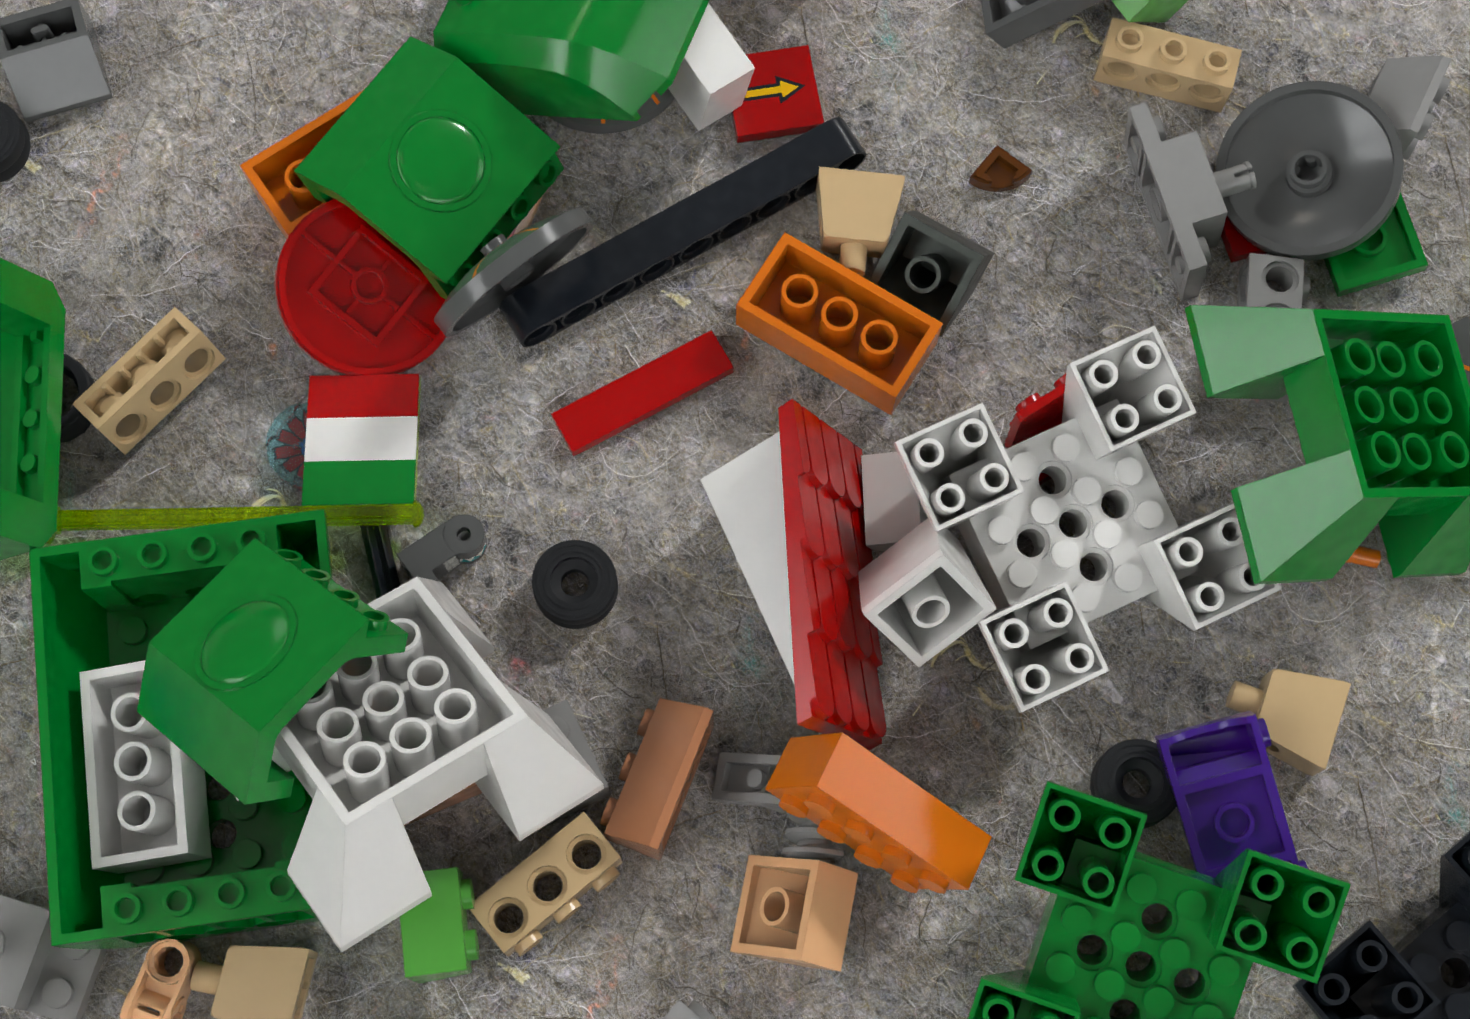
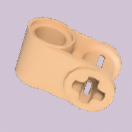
M176 939L159 940L153 944L146 953L137 979L123 1003L120 1019H182L188 997L191 993L190 984L193 970L199 960L202 961L198 948L189 941ZM176 948L183 956V965L177 974L171 976L165 969L164 961L168 952ZM147 1007L160 1011V1013L150 1010Z

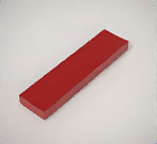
M710 330L551 413V417L574 457L734 373V367L715 334Z

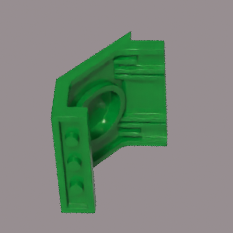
M410 36L294 172L315 199L322 203L331 201L333 198L340 201L394 244L420 268L442 298L447 299L461 279L485 257L480 250L500 234H503L507 239L565 168L556 155L557 150L561 146L458 57Z
M254 538L148 643L137 712L243 804L247 805L291 797L294 778L272 760L275 741L280 731L344 663L355 658L405 652L408 633L389 620L390 617L386 613L374 610L360 600V596L356 592L344 589L334 582L329 573L316 569L303 560V556L300 553L288 549H276L273 551Z

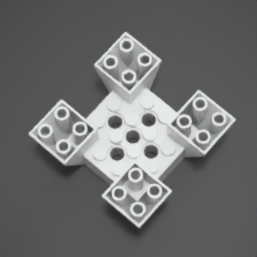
M1155 325L1068 364L1062 424L1016 445L1004 449L983 403L893 443L934 531L938 532L958 525L997 611L977 623L1019 713L1108 672V666L1087 623L1131 602L1145 597L1190 629L1197 630L1282 590L1279 583L1254 585L1234 503L1179 527L1138 442L1197 412ZM1040 473H1045L1053 479L1055 483L1053 494H1048L1041 489L1039 485ZM1103 496L1110 498L1114 502L1116 507L1114 518L1107 516L1103 512L1101 507ZM1061 515L1069 517L1074 523L1075 533L1072 538L1063 534L1060 529L1059 520ZM1019 534L1026 535L1031 539L1034 546L1031 557L1024 556L1017 547ZM1082 558L1090 560L1094 565L1095 576L1092 581L1086 579L1081 574L1080 561Z
M415 577L368 603L367 605L374 610L386 613L390 617L389 620L408 633L405 652L355 658L344 663L284 726L275 741L272 760L286 772L292 770L313 799L287 872L341 953L432 896L428 882L404 827L405 824L475 783L513 834L521 841L604 789L602 781L550 716L501 682L484 662L483 658L494 652V646L445 585L439 581Z

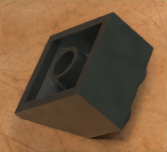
M917 210L904 212L869 281L942 322L943 325L940 332V337H942L973 294L994 252Z

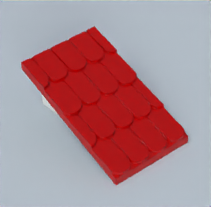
M791 399L778 407V433L700 480L795 685L797 725L821 734L843 732L870 751L882 744V737L886 735V721L877 670L879 666L883 665L878 629L863 615L860 602L858 572L873 561L872 550L866 546L862 449L855 444L853 445L842 434L836 432L821 419L819 420L816 415L805 407H801V404L794 399Z

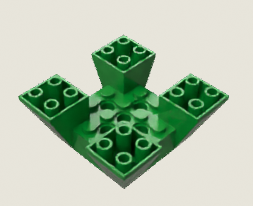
M1189 305L1184 308L1207 398L1279 399L1288 395L1289 405L1304 455L1305 465L1231 490L1254 585L1330 580L1378 523L1393 578L1450 576L1466 572L1470 563V386L1449 315Z
M1047 780L1014 876L1016 881L1050 892L1025 969L981 976L967 1019H1234L1253 962L1316 984L1318 983L1351 884L1249 848L1243 851L1215 878L1136 851L1148 816L1147 814ZM1155 903L1165 905L1166 914L1160 922L1147 924L1142 921V913L1146 907ZM1087 935L1101 937L1103 939L1101 948L1094 954L1079 952L1077 945L1083 937ZM1142 951L1151 955L1149 964L1142 970L1132 971L1125 967L1128 957L1135 952ZM1187 968L1198 970V978L1191 986L1178 987L1174 984L1175 977L1181 970ZM1127 999L1135 1003L1133 1011L1126 1017L1118 1018L1109 1013L1112 1005L1119 1000Z

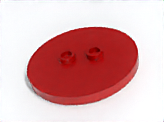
M336 199L328 201L306 215L288 236L277 261L274 282L275 298L281 320L287 332L299 348L311 359L342 375L398 374L426 360L443 343L446 336L434 322V318L446 299L438 294L420 268L406 254L349 207Z

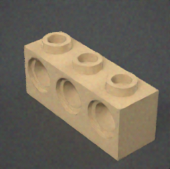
M1112 17L1102 44L1093 80L1221 113L1233 90L1242 50Z
M174 307L75 400L72 405L126 455L226 358L198 327Z
M582 812L475 899L474 909L469 910L506 956L509 957L516 951L521 957L543 939L539 931L555 919L558 924H561L582 907L578 899L591 888H594L599 893L616 880L620 875L616 868L623 861L587 814ZM586 844L595 845L601 850L599 863L591 869L579 868L574 862L576 851ZM548 875L559 877L562 880L560 895L551 901L539 899L536 894L538 882ZM508 907H518L523 912V923L513 933L501 932L497 923L499 914Z

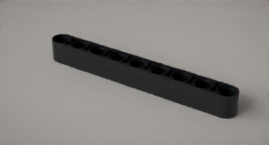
M836 117L830 119L516 290L501 302L499 309L523 347L537 345L816 191L819 166L854 170L865 160L866 152L843 118Z

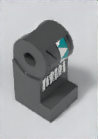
M468 514L457 515L399 552L397 557L411 580L415 577L439 581L440 578L459 565L472 564L478 561L487 549V538L481 522L476 517Z

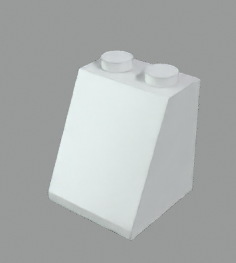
M929 518L858 572L863 615L918 667H921L978 624L977 622L983 620L997 609L960 541L948 529L935 532Z

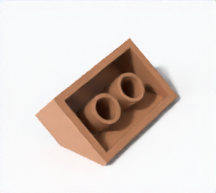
M662 698L659 699L655 710L646 709L637 731V735L644 737L637 755L631 752L628 753L619 774V779L625 781L619 799L610 797L600 821L601 825L607 827L604 835L608 841L658 861L661 860L713 731L714 710Z

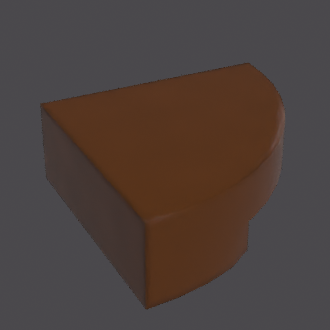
M996 145L970 176L969 183L985 191H1008L1026 182L1030 178L1032 170Z

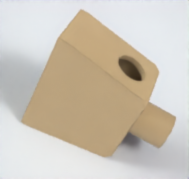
M819 166L816 198L821 251L840 254L839 263L863 277L865 275L867 257L881 258L887 247L905 183V175Z
M1272 669L1263 676L1259 688L1235 680L1228 693L1226 707L1241 713L1250 710L1256 714L1257 719L1263 718L1272 746L1266 747L1267 753L1307 775L1314 776L1327 767L1351 683L1282 669Z
M230 945L227 949L223 965L200 960L197 962L193 970L190 987L193 991L215 995L211 1016L217 1019H302L318 952L302 947Z

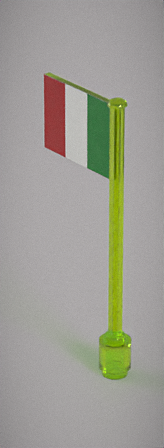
M420 373L309 376L301 506L61 510L58 507L57 531L46 544H52L55 536L60 535L62 531L180 529L320 509L325 510L327 526L413 525L414 528H418L424 520L423 506L416 500L421 395Z

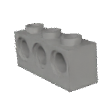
M1250 253L1239 270L1237 306L1302 308V303H1306L1310 291V277L1304 276L1305 259ZM1266 281L1277 282L1282 287L1283 292L1272 290ZM1285 395L1279 399L1261 400L1286 402L1288 400V395Z

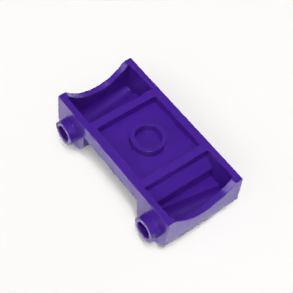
M1249 710L1155 736L1166 778L1171 786L1196 872L1215 878L1247 848L1308 868L1304 859L1298 861L1266 751V747L1272 746L1263 718L1257 719L1256 714Z

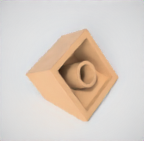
M749 855L730 952L802 967L841 972L858 873L820 860Z

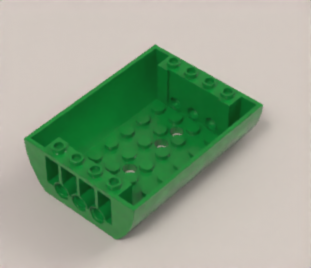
M324 509L29 549L51 946L70 949L137 948L151 946L164 939L186 941L319 921L287 872L313 801L292 770L287 772L294 778L291 797L247 805L243 804L240 800L237 801L231 792L224 799L213 800L208 793V786L213 777L205 771L212 858L121 874L92 869L79 672L146 660L148 643L254 538L273 551L276 549H288L300 553L303 556V560L316 569L329 573L333 580L327 516ZM232 822L237 831L234 842L229 847L216 848L212 841L213 830L220 823Z

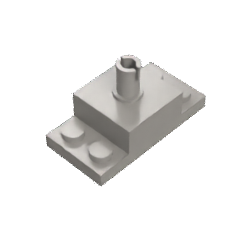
M1146 101L1129 107L1124 146L1180 299L1184 301L1199 296L1203 279L1207 278V264L1211 263L1209 248L1219 244L1228 213L1223 198L1247 190H1254L1257 187L1254 171L1248 172L1252 170V165L1249 161L1213 173L1197 130L1166 140L1161 118L1159 115L1152 116Z
M0 895V1005L29 1011L52 1019H82L107 949H70L51 946L49 909Z

